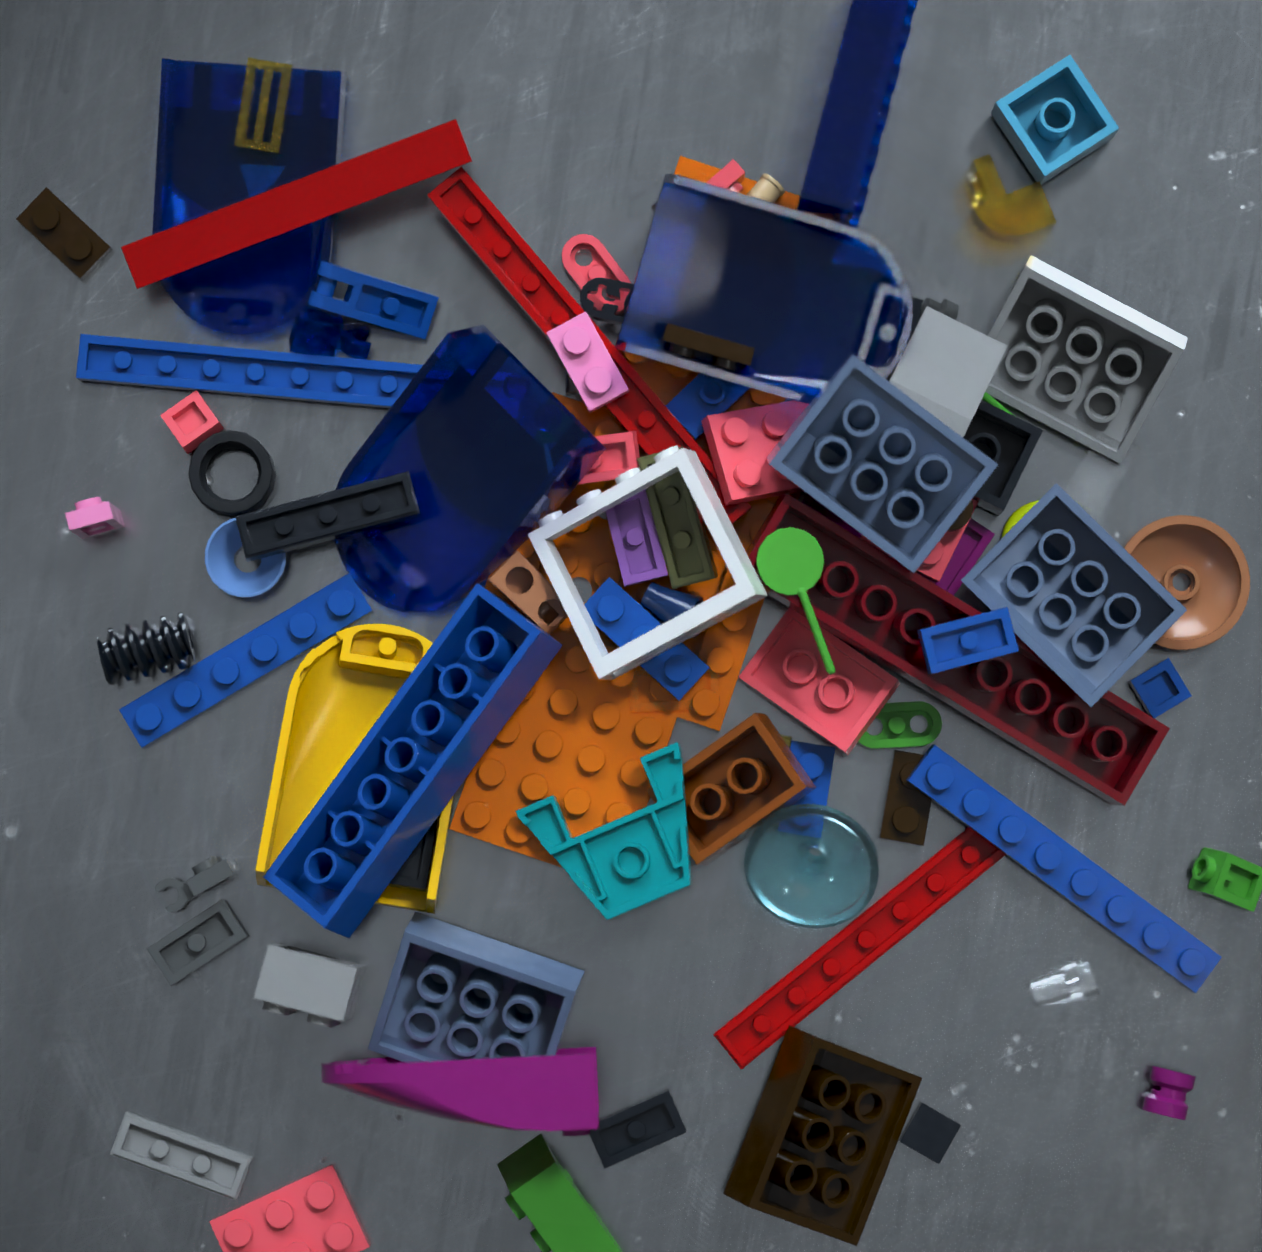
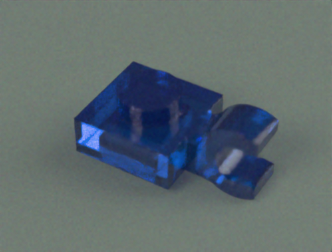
M299 307L289 337L290 352L333 357L336 348H339L351 358L367 359L371 348V342L366 341L370 329L369 326L359 323L343 324V316L337 313Z

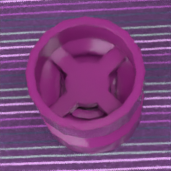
M1152 1066L1149 1080L1153 1084V1089L1145 1096L1142 1110L1186 1121L1189 1110L1186 1103V1093L1193 1090L1196 1076Z

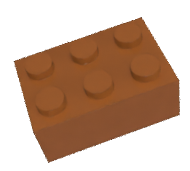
M755 712L683 764L690 856L696 865L710 864L816 788L766 714ZM650 787L646 791L654 803H656L657 798L652 787Z

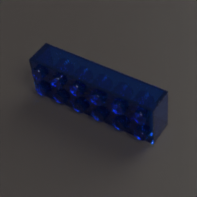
M852 0L791 229L844 242L848 228L857 229L860 215L865 205L871 173H873L879 142L887 121L892 93L898 79L901 67L900 62L908 41L911 20L918 0Z

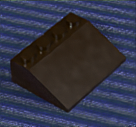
M789 1025L723 1194L749 1208L857 1246L922 1078Z

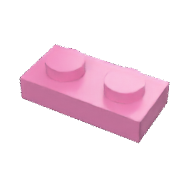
M586 311L546 332L548 339L589 413L629 392V388Z
M93 497L76 502L74 504L76 510L65 513L69 530L82 539L125 527L121 510L109 501L102 502L101 497Z

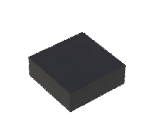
M921 1102L899 1141L940 1164L961 1125Z

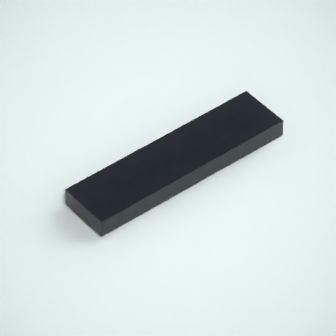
M406 471L235 516L245 558L247 562L414 519L421 517L410 473Z

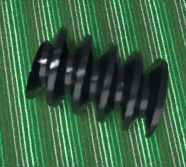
M183 612L178 613L177 623L174 627L170 625L165 616H161L159 630L154 631L148 620H143L141 634L137 635L129 623L125 624L124 638L119 639L112 627L107 630L106 642H101L99 637H97L100 661L109 685L117 684L119 671H121L127 681H133L136 676L137 667L144 677H151L154 663L165 674L170 671L172 659L181 670L187 668L189 655L196 662L191 631Z

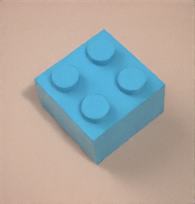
M1071 55L1066 56L998 100L991 111L992 116L1039 186L1113 139L1119 130L1118 125Z

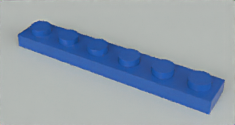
M348 573L122 707L119 711L139 745L144 749L334 636L336 632L346 629L371 614L373 610L352 575Z

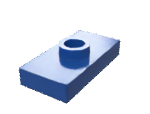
M750 366L728 378L702 371L666 407L692 438L697 440L704 433L701 421L707 415L726 412L760 380V376Z

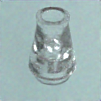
M1075 959L1039 980L1030 982L1032 994L1038 1008L1046 1005L1090 1002V997L1100 994L1089 960L1078 962Z

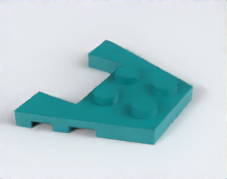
M679 742L640 758L657 798L656 803L575 838L571 835L555 795L516 811L522 823L532 831L542 846L558 861L570 875L569 877L607 920L692 885L682 748Z

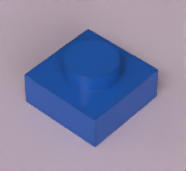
M1169 658L1128 681L1148 715L1153 718L1158 717L1192 696Z

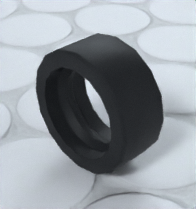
M228 430L215 433L199 444L191 457L188 475L192 491L205 507L218 515L235 518V516L256 511L265 504L273 491L276 473L273 460L260 441L247 433ZM229 448L242 449L250 454L257 463L259 472L257 484L252 492L236 500L222 499L214 494L208 486L206 479L207 465L212 457L221 450Z

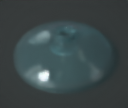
M798 804L785 807L767 818L753 832L744 859L748 885L759 903L779 919L807 928L835 926L859 914L867 906L875 893L880 870L876 847L866 830L847 814L818 804ZM809 849H819L823 854L819 856L813 855L809 852Z

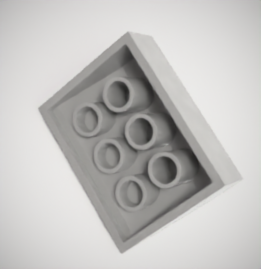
M1030 255L987 335L1007 345V348L986 392L990 396L1121 464L1183 354L1188 338Z

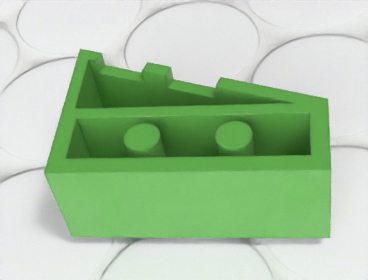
M541 1133L497 1164L510 1192L505 1197L506 1202L519 1220L525 1216L529 1218L535 1229L530 1231V1234L542 1252H550L551 1250L553 1252H623L594 1208L586 1201L573 1183V1178L566 1168L563 1169L552 1154L548 1142Z

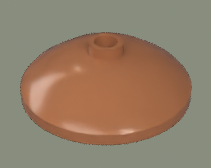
M1169 516L1143 527L1124 547L1138 563L1187 609L1154 644L1176 650L1195 649L1206 646L1227 634L1243 614L1250 592V573L1247 560L1235 539L1217 524L1196 516ZM1179 573L1186 574L1190 579L1189 587L1183 591L1176 590L1173 586V578Z

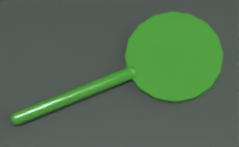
M793 527L778 529L766 536L759 546L756 557L758 574L764 584L774 592L788 596L798 594L828 674L833 675L835 667L807 594V590L812 588L822 575L824 566L822 548L817 540L805 530Z

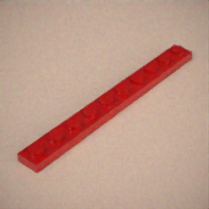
M462 166L427 194L432 204L547 339L546 332L585 312ZM591 319L629 388L627 394L604 406L626 432L636 431L638 446L646 455L662 452L673 446H683V448L696 451L733 525L751 509L749 503L725 505L713 461Z

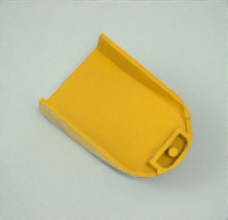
M357 625L336 632L335 636L323 642L316 649L313 648L300 663L290 683L255 869L257 885L274 887L263 876L433 644L431 641L414 631L395 625ZM454 795L438 816L426 892L387 886L375 904L435 914Z

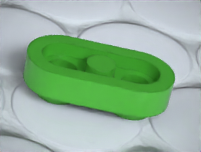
M927 702L886 703L875 718L881 722V732L878 735H870L866 731L858 743L868 749L925 746L932 743L940 734L942 728L941 716L937 709ZM914 716H920L926 721V729L922 733H916L910 727V721Z

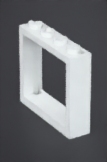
M678 446L670 447L658 453L654 457L656 463L642 471L638 467L617 476L615 478L617 485L603 493L600 489H596L582 495L576 500L578 506L565 514L560 510L541 518L538 521L539 528L528 534L598 679L613 680L768 596L696 451L686 448L679 450ZM680 471L736 584L608 653L553 540Z

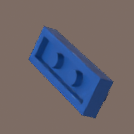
M610 577L584 604L594 625L618 647L662 625ZM682 642L639 665L678 701L685 696L710 668Z

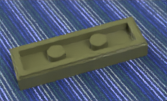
M658 453L637 458L640 471L655 464L654 457ZM680 471L645 489L672 589L718 577L702 515Z

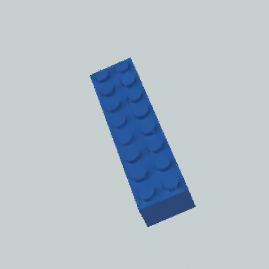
M476 583L263 877L323 928L350 938L563 645L503 599Z

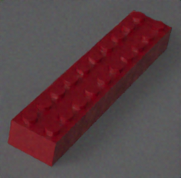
M786 493L778 497L746 551L768 595L806 617L798 594L788 596L774 592L762 581L756 564L759 546L766 536L782 528L793 527L805 530L817 540L822 548L824 558L821 577L812 588L807 590L820 627L1110 804L1125 806L1168 733L1169 727L1109 690L1090 707L1016 634L1018 652L928 674L917 630L981 614V612L918 573L911 572L897 560Z

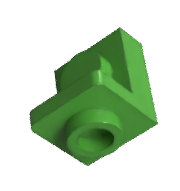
M1204 847L1193 865L1189 889L1213 896L1243 910L1254 912L1262 891V867L1228 852Z

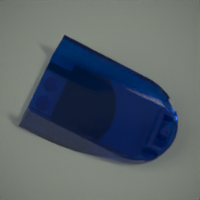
M162 58L152 235L341 163L347 72ZM336 214L160 280L166 293L168 292L186 315L213 330L232 334H253L274 329L295 318L309 305L308 300L311 290L316 291L321 275L317 274L321 260L331 262Z
M665 174L615 348L794 401L810 404L852 354L882 377L887 378L900 361L910 338L913 321L911 291L891 252L881 242L862 230L681 175ZM666 323L753 347L755 351L750 366L740 364L738 372L712 365L714 356L696 351L694 359L668 352L670 343L661 341Z
M484 325L448 332L349 462L336 488L338 490L409 471L421 517L335 539L340 558L356 584L368 596L388 608L401 612L429 613L456 604L468 596L476 583L481 584L529 538L528 534L539 528L538 521L546 515L553 513L606 448Z

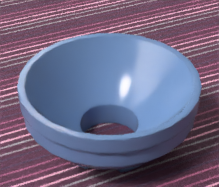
M229 519L213 531L205 549L207 572L219 589L229 595L239 598H252L262 595L271 590L283 575L286 566V552L261 558L260 566L253 572L245 573L240 571L236 566L235 556L243 546L236 519Z

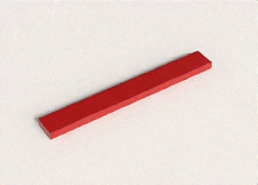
M454 119L122 246L121 249L135 285L139 289L470 163L472 158L458 121Z
M967 827L713 1033V1035L742 1070L784 1036L789 1025L795 1027L1006 854L974 830Z

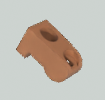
M518 550L487 579L534 624L549 635L568 617L553 585Z

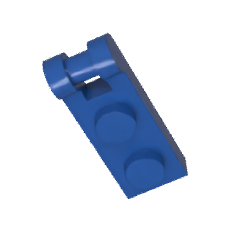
M321 260L317 274L321 275L316 291L311 290L308 304L333 313L426 339L439 299L438 296ZM338 281L348 284L344 300L333 297Z

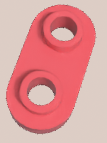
M579 234L570 238L564 245L562 250L563 267L580 291L588 281L595 278H607L631 283L617 262L596 237L588 234ZM580 252H588L593 259L589 265L580 266L575 260L576 256ZM598 288L596 294H589L587 300L593 302L594 309L597 311H602L604 304L618 306L615 314L618 315L624 312V302L629 292L619 291L620 300L607 301L602 296L605 288Z

